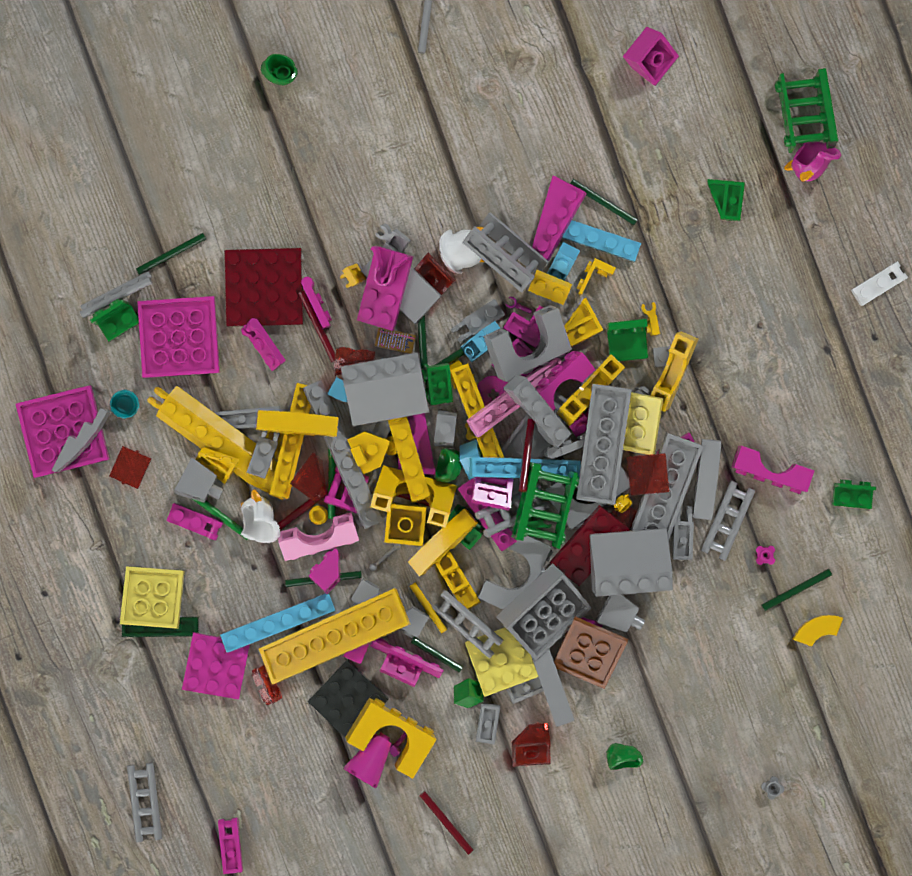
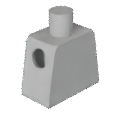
M438 410L434 446L453 448L457 412Z
M191 458L174 491L177 495L205 502L208 495L219 500L224 489L214 485L217 476Z
M622 594L609 595L596 618L598 623L623 632H627L630 626L640 630L645 622L644 619L636 615L639 608Z

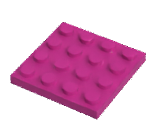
M214 296L137 301L142 378L220 373Z
M91 385L16 403L33 477L37 478L58 473L52 471L68 437H77L84 422L93 424L98 410ZM101 429L91 444L60 472L110 460L103 430Z

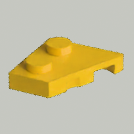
M587 298L582 300L581 304L564 325L571 347L603 331Z
M205 447L199 451L195 459L213 472L217 479L224 484L230 479L239 462L237 458Z

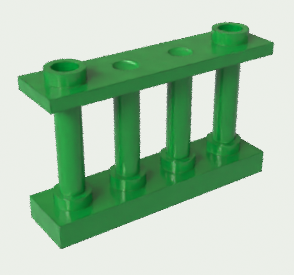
M826 68L818 69L813 79L785 82L784 73L780 74L778 80L775 81V91L779 93L786 134L784 135V145L788 147V152L793 153L796 144L816 141L826 142L827 149L835 148L839 140ZM812 86L817 88L818 94L816 97L788 100V89ZM815 104L820 106L821 112L819 115L791 118V107ZM819 122L823 124L824 131L822 133L794 136L793 126Z
M530 462L527 491L521 494L511 537L523 541L527 535L552 541L551 546L560 549L561 545L565 542L564 530L574 488H577L579 483L578 473L569 471L567 477L542 471L540 464ZM541 478L566 484L564 495L538 490L536 487L537 481ZM537 497L561 503L559 514L533 509V499ZM533 516L557 522L555 533L529 528L527 525L528 519Z

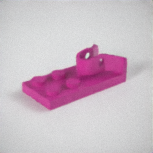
M372 246L373 258L357 321L394 331L414 256L380 246Z

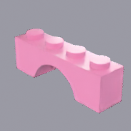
M352 512L333 517L331 527L322 534L307 535L295 527L281 531L278 538L285 561L296 560L302 556L314 555L320 551L332 550L338 546L350 545L359 541L358 529Z

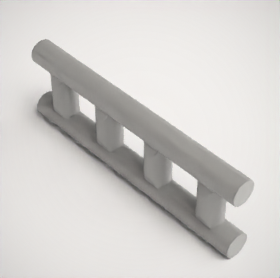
M148 271L81 305V316L85 318L109 306L114 300H121L152 284L150 272Z
M732 480L729 483L701 549L705 553H708L710 548L720 552L719 559L724 561L728 557L755 493V490L748 488L746 493L736 489L738 483ZM732 496L743 500L739 510L728 506ZM725 513L735 517L731 528L721 524ZM717 531L728 535L724 546L714 542Z
M537 484L536 487L538 488V490H542L541 486ZM522 492L513 495L511 499V505L515 503L517 510ZM537 497L533 499L535 506L533 509L545 511L550 508L548 502L541 503ZM487 507L475 513L478 520L484 518L488 529L483 531L486 537L513 526L516 516L510 517L508 510ZM500 511L504 521L495 525L490 514Z
M445 590L441 594L445 599L442 606L436 603L433 609L490 659L494 655V652L490 649L492 645L496 643L500 646L504 640ZM451 605L460 612L456 618L447 612ZM465 617L474 624L470 631L461 624ZM480 630L489 637L485 643L476 637Z
M153 762L146 763V770L135 771V765H128L127 772L136 842H142L143 835L154 834L155 840H161L162 831ZM147 777L149 788L137 790L136 778ZM150 796L151 807L140 809L138 797ZM152 815L153 826L142 828L141 816Z

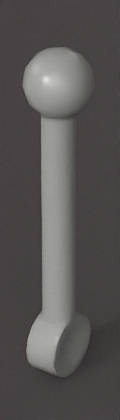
M394 544V547L390 551H388L383 557H381L375 564L373 563L370 565V570L375 571L380 563H382L395 550L401 549L402 545Z

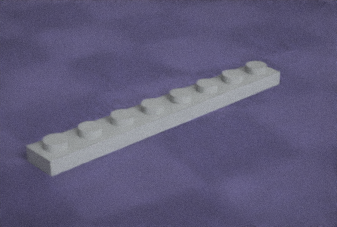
M322 380L303 388L315 415L337 417ZM338 419L337 436H324L360 521L364 529L383 520L379 510L371 508L372 494L360 467H358L352 455L351 447Z

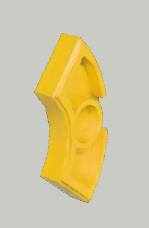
M836 615L815 617L800 626L793 640L812 647L821 636H837L843 618Z

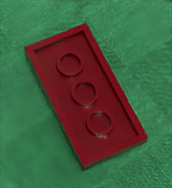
M599 505L552 558L550 564L555 565L567 578L580 586L591 574L590 534L629 531V528Z

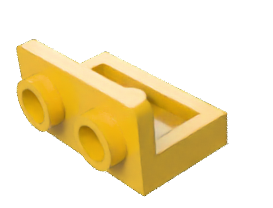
M536 270L535 277L528 291L564 305L572 284Z

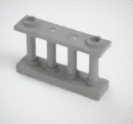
M490 212L479 225L483 229L480 231L477 227H474L462 243L520 292H523L535 277L531 273L535 274L536 270L542 271L549 261ZM487 235L492 237L496 241V243H494L489 237H487ZM502 247H504L509 253H511V255H509L508 253H506V252L502 249ZM518 259L521 263H523L526 266V268H524L516 260Z

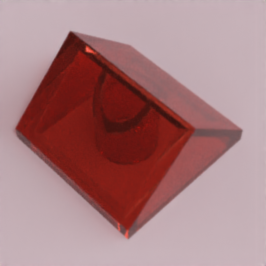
M429 252L414 268L442 296L456 283V280Z

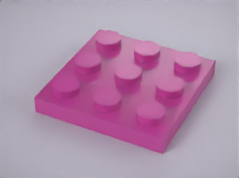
M193 632L182 690L239 700L250 644L227 653L221 637Z

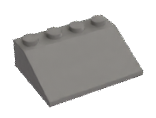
M418 353L341 367L353 426L429 413Z
M666 528L590 534L592 591L595 596L673 590L672 566Z
M551 564L496 618L526 651L537 660L568 631L574 616L581 619L592 607L569 579L555 565Z

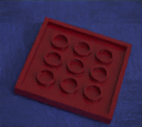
M301 248L224 250L227 327H242L247 325L252 318L257 319L262 326L304 325L303 303L298 293L303 291L301 283Z

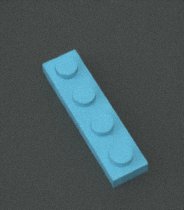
M573 220L562 237L563 239L635 262L641 245L639 242Z

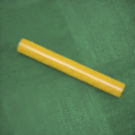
M416 582L409 586L441 634L447 630L446 626Z

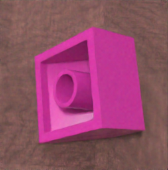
M649 27L643 30L623 55V58L630 67L654 86H656L679 57L664 35Z

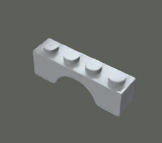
M516 375L503 387L512 400L521 406L535 421L538 432L548 444L559 447L571 435L526 377Z
M363 578L351 598L354 601L353 605L356 606L378 596L380 587ZM412 606L406 610L411 625L402 629L405 635L411 638L413 636L418 638L429 619V615Z

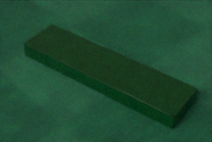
M199 616L180 617L179 629L122 624V637L193 636V632L199 633Z

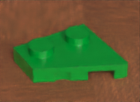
M708 179L707 183L721 220L740 222L745 182Z

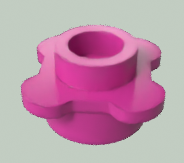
M758 546L756 548L757 564L768 563L772 565L775 563L773 557L775 548L773 546Z

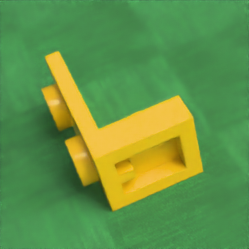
M596 258L593 262L589 261L585 268L587 275L585 279H580L576 287L579 290L578 295L581 296L594 269L597 270V274L607 278V276L611 277L616 268Z

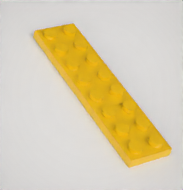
M394 588L259 648V652L273 685L411 624L398 591Z

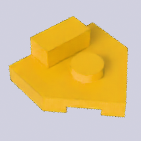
M366 431L347 439L352 455L363 474L382 466L390 440Z

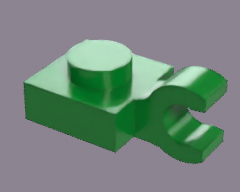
M531 517L527 523L529 528L533 529L552 527V524H545L542 518L533 520V517Z

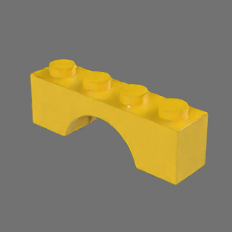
M682 331L676 333L669 349V357L664 371L650 395L663 398L661 410L663 412L670 409L699 340Z
M611 354L558 409L556 414L571 426L590 406L593 384L609 386L624 370L625 366Z

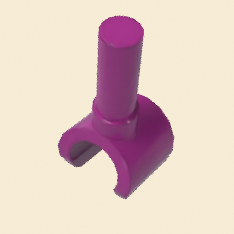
M508 297L514 300V305L509 306L506 304L509 309L517 308L531 314L532 309L517 303L514 297Z
M405 731L398 741L390 747L389 752L393 757L402 752L398 746L407 737Z

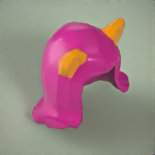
M823 142L803 143L802 147L796 152L794 159L788 162L784 169L786 171L793 170L802 182H810L819 178L832 160L840 159L841 152L837 148L827 149L826 143Z

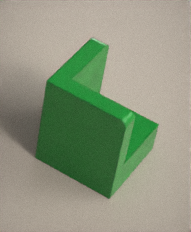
M468 678L454 686V704L471 708L484 701V695L478 681Z

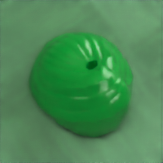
M272 54L261 64V73L268 81L276 85H288L298 75V70L293 60L282 54Z
M449 448L441 450L434 475L437 481L448 483L459 476L463 468L460 462L459 451Z
M612 743L606 751L610 770L638 768L644 763L643 755L634 746Z

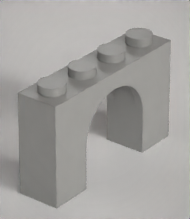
M549 305L534 312L540 331V342L536 350L528 356L519 357L516 354L508 331L498 329L483 336L499 379L509 382L516 375L530 373L533 371V368L547 365L550 363V360L556 357L561 358L566 355V352L572 350L557 307Z
M620 467L616 497L620 494L626 495L632 490L631 486L634 485L622 467ZM555 482L544 491L564 495L565 487L562 483ZM572 498L566 523L570 529L575 528L577 530L599 505L609 507L612 504L599 502L579 503ZM551 501L556 510L560 512L561 503Z
M528 535L524 537L523 541L517 540L516 543L508 548L522 554L528 560L530 573L527 580L519 587L505 588L485 579L478 598L504 610L545 571L543 565L545 561L549 562L553 554L551 545Z

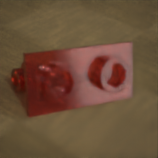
M265 665L251 670L253 673L251 676L256 686L263 685L264 687L258 690L263 703H266V705L274 704L282 698L279 687L276 684L272 685Z

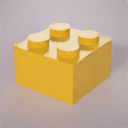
M392 503L390 512H387L384 542L423 546L427 507Z

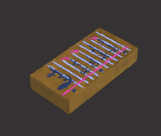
M378 327L375 347L412 354L416 335Z

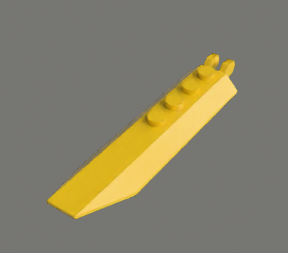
M176 386L170 394L159 387H155L154 392L159 397L165 399L163 404L154 397L149 396L147 399L148 403L159 409L156 417L200 449L205 447L239 459L233 473L247 483L270 494L277 465L274 458L271 461L265 479L247 473L257 443L180 387ZM274 496V497H276V498H278V499H280V500H283V499H284V498H281V497Z

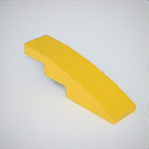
M258 410L256 430L292 435L337 436L338 417Z
M466 508L463 509L447 523L446 528H441L408 563L419 576H423L434 563L439 562L450 549L455 548L478 522Z
M449 550L435 565L456 599L470 610L480 604L481 601Z

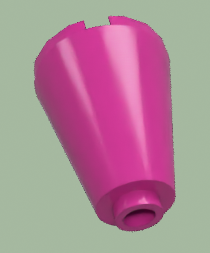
M381 732L379 735L374 734L364 752L359 750L343 769L376 789L392 744L389 742L390 737Z

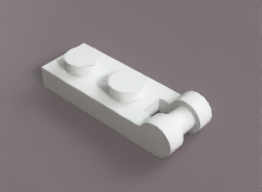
M898 261L851 290L860 306L865 305L908 278L906 273L901 271V265ZM892 271L896 276L893 280L889 276V273Z

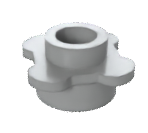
M772 776L768 782H764L761 785L762 790L766 791L769 799H775V797L784 792V787L779 784L778 778Z

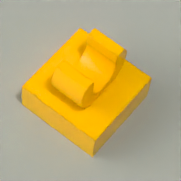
M357 263L343 269L344 274L340 276L341 279L347 278L349 281L345 285L346 288L359 285L367 280Z

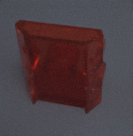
M348 347L337 348L334 359L335 376L342 375V366L375 361V351L354 350Z

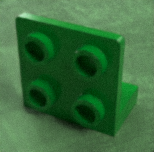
M116 299L109 304V308L104 311L101 309L92 315L93 318L90 319L91 324L99 326L108 342L113 341L139 324L138 314L130 302Z
M647 319L607 323L609 356L612 354L618 361L647 359L648 349L645 329L648 327Z

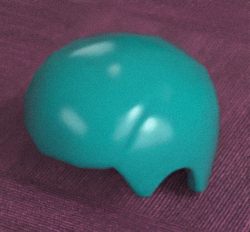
M127 389L117 391L110 400L111 411L117 417L123 419L134 416L140 406L138 396L133 391Z

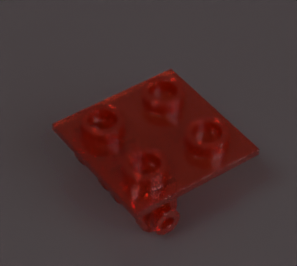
M666 453L627 457L631 495L670 492Z

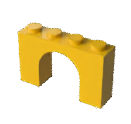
M383 465L373 494L371 508L390 512L392 502L396 496L409 494L402 470ZM425 477L431 496L425 499L430 505L427 523L446 528L457 485Z
M369 698L346 735L347 743L364 752L377 730L388 725L400 727L407 734V742L394 765L396 770L413 779L437 740L433 734L434 731L427 726L422 728L417 725L418 722L411 717L406 719L401 716L402 713L393 707L390 710L385 707V703L381 700Z

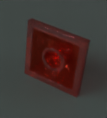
M312 453L290 484L314 502L320 500L325 494L326 482L323 461L315 453Z
M548 723L529 724L511 741L512 767L551 764Z

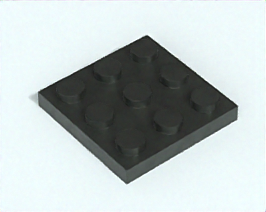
M347 659L307 702L346 738L369 698L373 700L377 698L384 703L389 698Z

